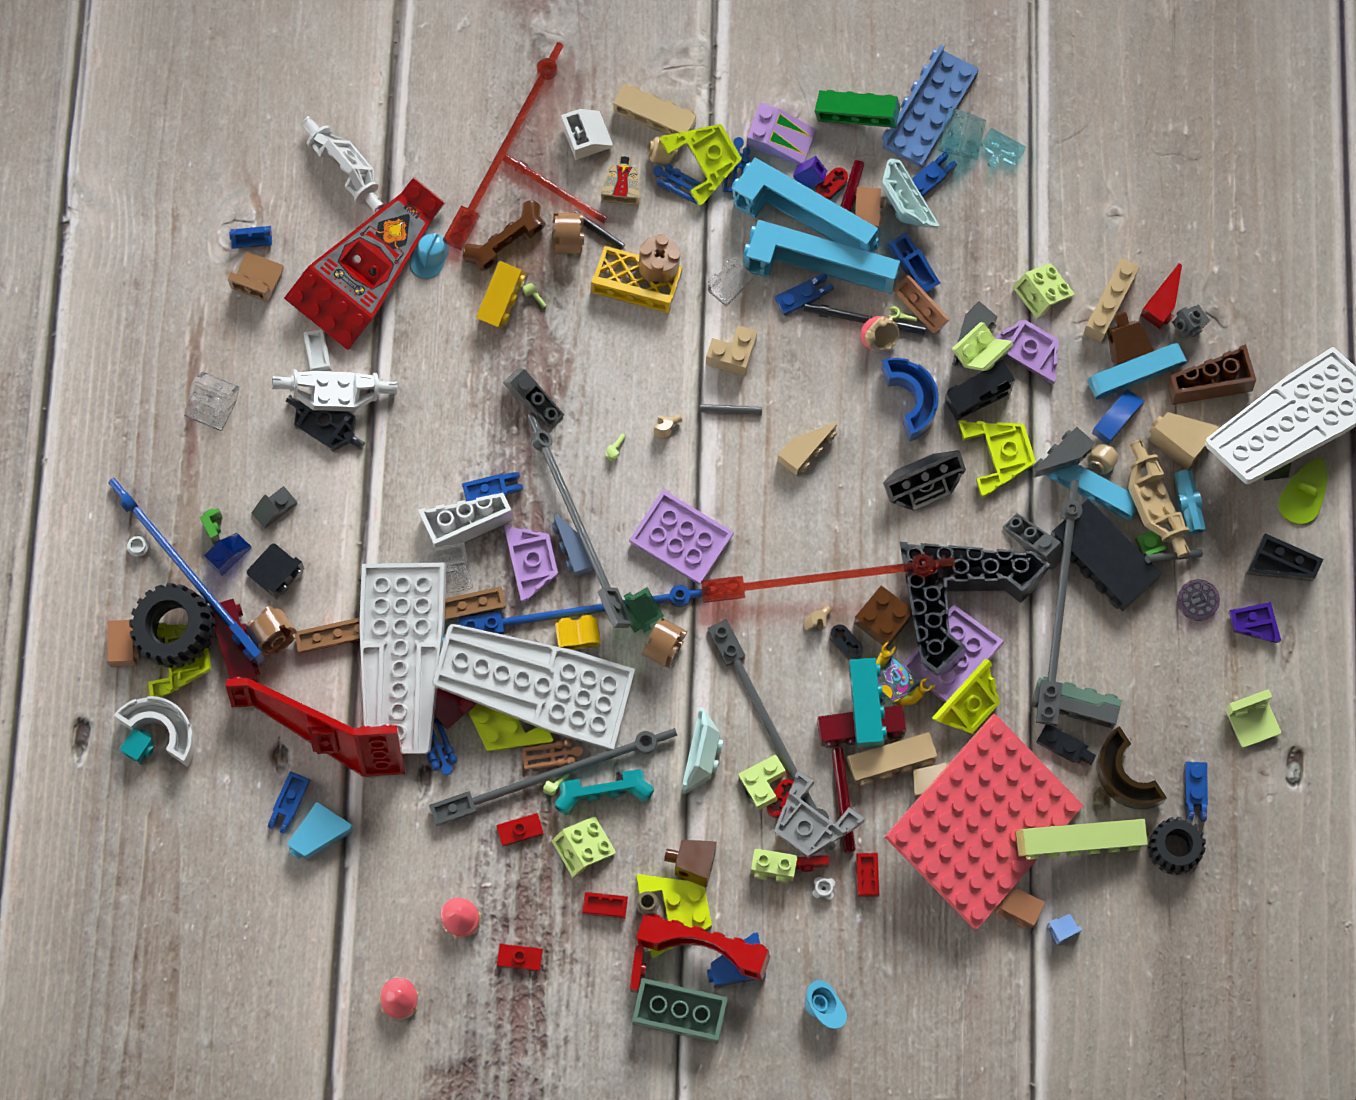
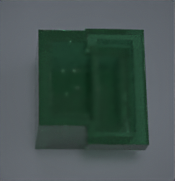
M648 587L633 595L631 592L623 595L624 604L633 622L630 626L633 633L641 629L644 633L652 629L650 624L664 617Z

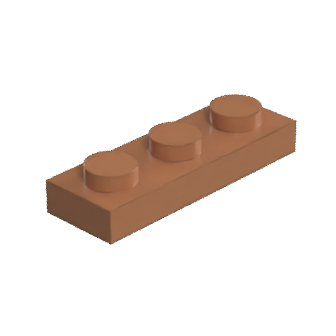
M910 275L906 276L894 289V292L933 334H937L950 320Z

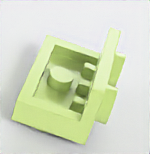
M755 849L750 874L754 875L756 879L767 880V877L775 878L776 882L787 884L794 879L797 856Z

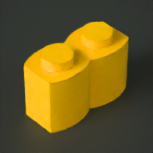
M592 615L581 616L579 620L562 618L559 622L555 623L558 647L576 650L601 645L598 620L593 618Z

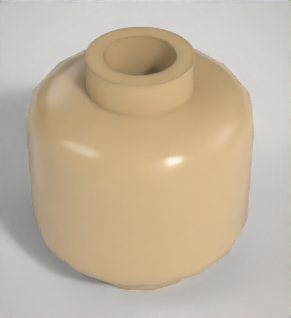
M659 137L649 141L647 156L650 157L651 162L667 165L671 163L672 159H676L678 149L668 154Z
M1109 444L1096 445L1087 459L1090 470L1099 475L1108 474L1117 463L1118 454L1115 448Z

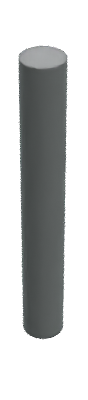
M700 404V412L762 415V407Z
M1202 549L1190 550L1191 553L1182 558H1178L1176 552L1150 554L1145 556L1146 563L1198 558L1203 556Z

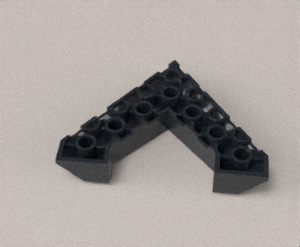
M900 541L921 663L938 676L950 672L964 659L966 646L950 634L947 592L1006 591L1018 602L1022 603L1036 589L1051 564L1032 551L1018 553L1006 549L992 551L984 550V548L939 546V544L927 543L914 545Z

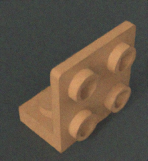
M246 252L237 273L231 272L228 277L230 288L269 302L284 266Z

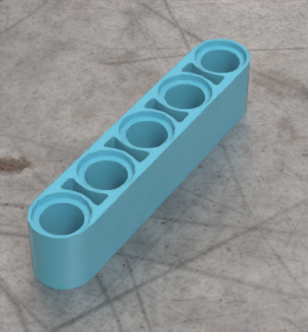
M1174 343L1089 377L1087 382L1095 399H1101L1184 366L1187 360L1179 343Z
M1079 464L1046 474L1050 479L1069 489L1071 480H1078V494L1124 519L1132 520L1137 512L1136 505L1129 491Z

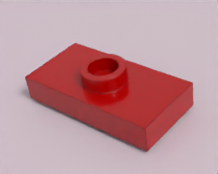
M538 813L496 825L502 847L544 835Z
M856 853L857 897H879L878 853Z
M829 856L797 857L795 869H801V872H812L814 868L828 867Z
M585 892L582 914L626 919L628 896Z
M499 944L497 966L540 971L543 949Z
M635 946L630 983L631 992L639 993L641 976L645 977L646 963H642L644 946Z

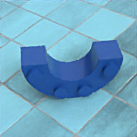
M905 358L882 360L881 370L888 387H904L915 398L916 406L911 412L904 415L903 426L911 442L921 437L932 425L939 401L938 388L931 374L920 364L917 365Z

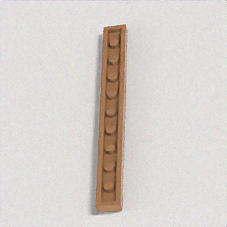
M502 587L446 598L445 622L459 619L460 617L505 609L506 605ZM360 617L297 631L295 639L298 653L301 654L360 641Z

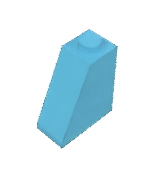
M316 802L287 843V846L291 849L289 853L299 860L301 857L308 860L351 834L354 828L350 823Z

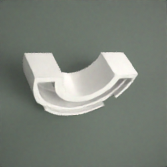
M147 696V698L134 699L126 703L114 714L116 720L130 730H133V728L138 730L147 724L165 726L170 733V741L166 748L170 756L188 767L195 750V734L188 718L176 704L164 698Z

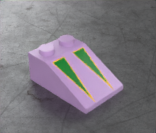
M760 102L747 136L746 147L800 165L806 160L816 129L779 108Z

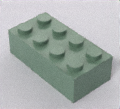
M642 978L632 1025L718 1044L728 997Z

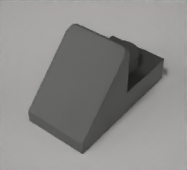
M283 486L270 497L265 494L251 513L262 527L266 529L294 507L297 501Z

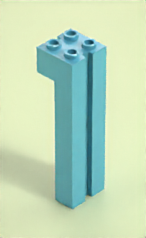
M756 157L745 166L740 179L737 178L732 185L735 207L756 218L767 203L831 241L875 253L879 247L877 227Z
M758 220L757 225L751 228L749 244H746L743 253V263L746 264V272L769 278L774 260L820 274L826 273L827 276L888 294L893 292L900 265L899 260L762 220Z

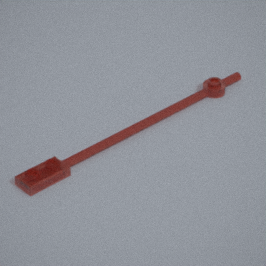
M557 42L549 58H544L538 62L537 73L539 76L468 208L460 206L443 238L444 243L462 251L480 217L479 213L475 212L545 80H550L557 74L555 62L564 47L562 43ZM545 69L551 70L548 73L544 72Z
M920 554L913 559L912 563L744 583L743 576L702 580L703 603L745 598V591L899 572L913 571L917 576L925 577L932 573L933 568L955 566L954 557L932 560L930 556ZM926 562V565L921 566L919 563Z

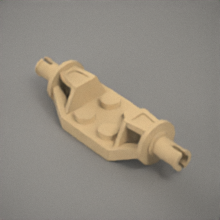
M1142 439L1130 443L1137 461L1130 466L1132 472L1128 489L1145 527L1161 536L1162 542H1172L1178 558L1187 556L1191 552L1183 536L1189 533L1190 529L1185 527L1181 512L1175 511L1162 481L1164 472L1157 461L1159 459L1158 455H1148ZM1146 467L1148 475L1141 478V469ZM1161 524H1167L1172 531L1169 532Z

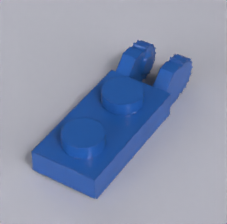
M946 152L912 178L922 197L941 183L957 166V163L952 161L943 170L939 167L949 156Z
M826 273L776 295L775 301L783 315H788L804 307L805 303L811 304L834 290L832 284H828L818 291L815 287L827 280L828 276Z
M519 472L504 475L501 473L462 483L466 502L503 493L506 496L522 491V484L507 487L505 485V482L519 479Z
M1185 762V805H1187V818L1193 821V806H1200V819L1202 822H1206L1208 805L1207 762Z
M291 771L289 772L273 807L268 828L273 829L280 814L285 816L280 827V833L286 834L291 819H294L311 781L309 778Z

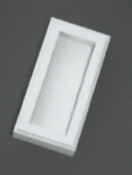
M320 329L304 332L310 371L330 370L331 364L325 331Z

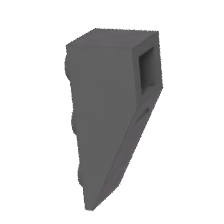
M978 301L965 314L958 342L980 322L985 323L992 333L997 326L995 324L997 316ZM954 355L952 363L955 366L960 361L956 355Z
M516 369L503 382L510 392L525 407L534 412L535 416L548 428H551L565 415L525 369Z
M1078 427L1073 431L1068 430L1061 438L1063 441L1059 445L1054 444L1047 452L1049 455L1044 460L1040 458L1033 466L1035 470L1032 476L1036 478L1079 464L1093 450L1095 442Z
M1018 513L1003 526V529L1026 551L1036 552L1051 564L1050 570H1053L1061 562L1063 551L1061 542Z

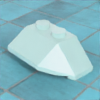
M889 159L882 180V188L886 194V201L896 211L897 219L902 223L936 229L940 227L902 162L897 159Z
M699 707L681 788V794L685 795L711 779L712 772H717L719 761L715 760L717 752L721 753L723 740H720L719 730L705 709Z

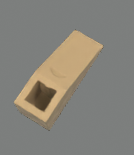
M834 422L791 439L778 454L777 461L796 476L800 472L804 473L811 464L809 461L814 456L817 458L824 449L822 446L827 441L830 443L837 434L835 432L837 424Z

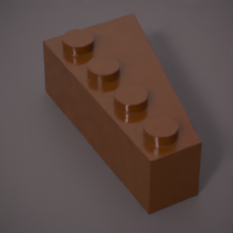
M1246 344L1232 352L1223 353L1218 358L1206 360L1199 366H1192L1171 375L1167 388L1172 405L1252 392L1256 383V377Z

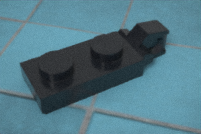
M1045 724L1036 741L1037 744L1073 763L1077 762L1080 764L1082 760L1091 765L1096 758L1094 753L1087 750L1089 746L1084 744V742L1052 725Z

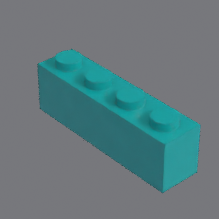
M876 658L851 659L849 661V675L856 748L882 746L884 739H887L886 726L882 727L881 720L885 718L884 706H880L879 699L883 698L882 685H878L877 677H881L880 664H876Z

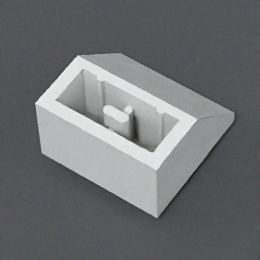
M578 109L561 115L562 127L575 160L613 148L600 111Z

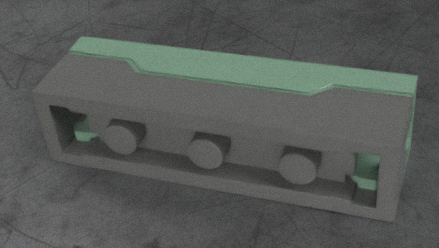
M1039 677L1031 707L1037 708L1041 680L1047 681L1048 677ZM1064 682L1062 684L1059 714L1114 729L1122 700L1117 699L1118 697L1113 694L1102 695L1098 694L1094 689L1076 688V685L1073 683Z

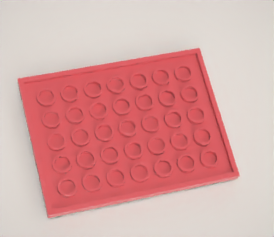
M994 714L884 837L973 929H978L1037 860H1026V856H1018L1016 830L1067 825L1084 805L1016 734Z

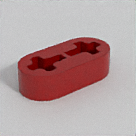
M841 167L834 168L825 176L824 181L817 185L816 193L829 200L832 199L847 184V171ZM835 175H837V176L842 175V176H843V177H842V180H841V179H838V180L834 183V181H835ZM829 187V194H827L826 192L823 194L821 193V188L825 190Z
M785 779L778 784L774 791L777 801L772 804L775 805L778 800H781L782 802L779 807L781 811L776 810L772 812L770 804L766 806L769 816L773 818L780 817L783 806H785L789 796V792L785 797L781 796L784 790L782 786L787 787L790 785L792 788L794 781Z

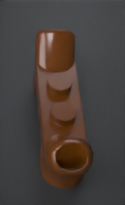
M531 200L524 202L521 218L516 222H510L501 233L492 235L484 245L468 243L464 245L463 260L465 263L477 264L481 271H485L498 262L496 253L521 235L526 233L529 238H532L539 233L546 224L540 217L541 206L539 203Z

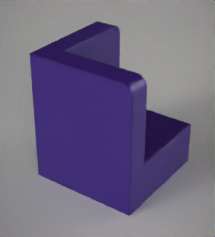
M814 156L798 165L793 177L797 182L810 189L824 181L827 169L817 156Z

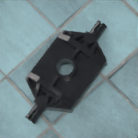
M291 394L286 398L285 402L296 409L295 428L301 429L329 447L332 452L347 444H353L360 450L362 446L364 447L365 442L355 437L356 416L348 411L312 410L303 402L292 398ZM327 415L330 417V421L327 424H321L319 418Z

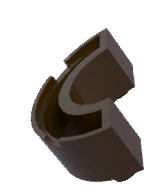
M1119 726L1109 734L1098 754L1097 774L1103 789L1113 800L1132 809H1150L1163 804L1167 797L1156 780L1148 783L1137 782L1125 773L1122 766V756L1130 747L1131 742Z

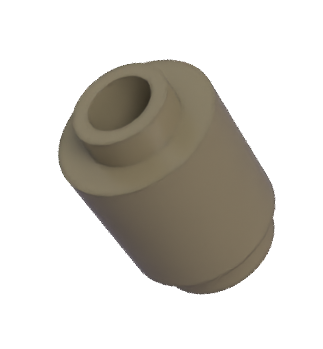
M650 891L641 893L637 898L639 913L643 916L644 914L651 916L657 912L659 906L657 896ZM646 902L652 904V906L649 908L644 907L643 905Z

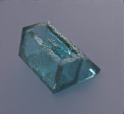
M949 108L946 113L938 151L977 160L986 120L970 112Z

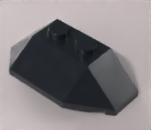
M959 450L934 453L895 470L883 482L889 502L915 511L951 495L959 483L962 474L965 473L966 468Z

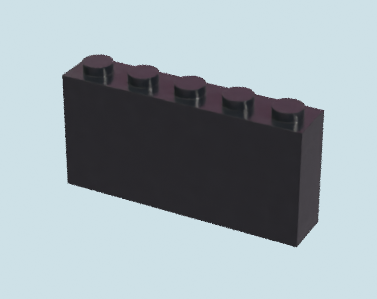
M1087 499L1081 505L1083 509L1081 517L1074 522L1070 562L1072 564L1075 563L1080 568V572L1085 578H1090L1095 583V587L1100 593H1105L1110 598L1109 601L1113 607L1119 608L1123 612L1159 580L1162 573L1152 563H1146L1145 556ZM1065 520L1051 532V536L1060 541L1062 546L1066 526Z

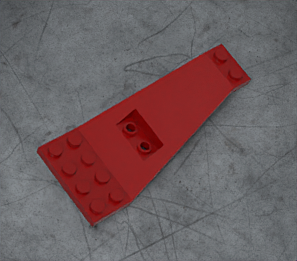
M234 677L226 679V689L232 708L255 707L311 743L313 752L328 754L362 777L405 774V764L397 725L384 724L375 727L364 725L359 728H353L249 678Z

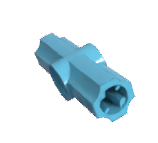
M1187 469L1174 473L1178 492V509L1183 514L1185 527L1190 529L1187 534L1194 535L1204 532L1206 528L1201 511L1202 498L1200 492L1196 490L1192 470Z

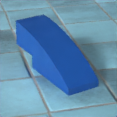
M907 232L886 244L894 258L900 261V267L906 275H910L925 292L940 284L921 250L915 247Z
M1127 389L1094 427L1092 434L1105 444H1110L1141 407L1144 400Z

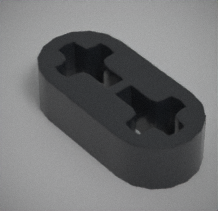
M841 624L833 626L830 632L832 643L848 660L860 659L863 652L861 643L846 626ZM835 631H838L839 633L843 631V638L846 641L844 642L840 637L836 639ZM847 644H849L852 648H858L857 655H855L854 653L849 654L850 648L847 646Z

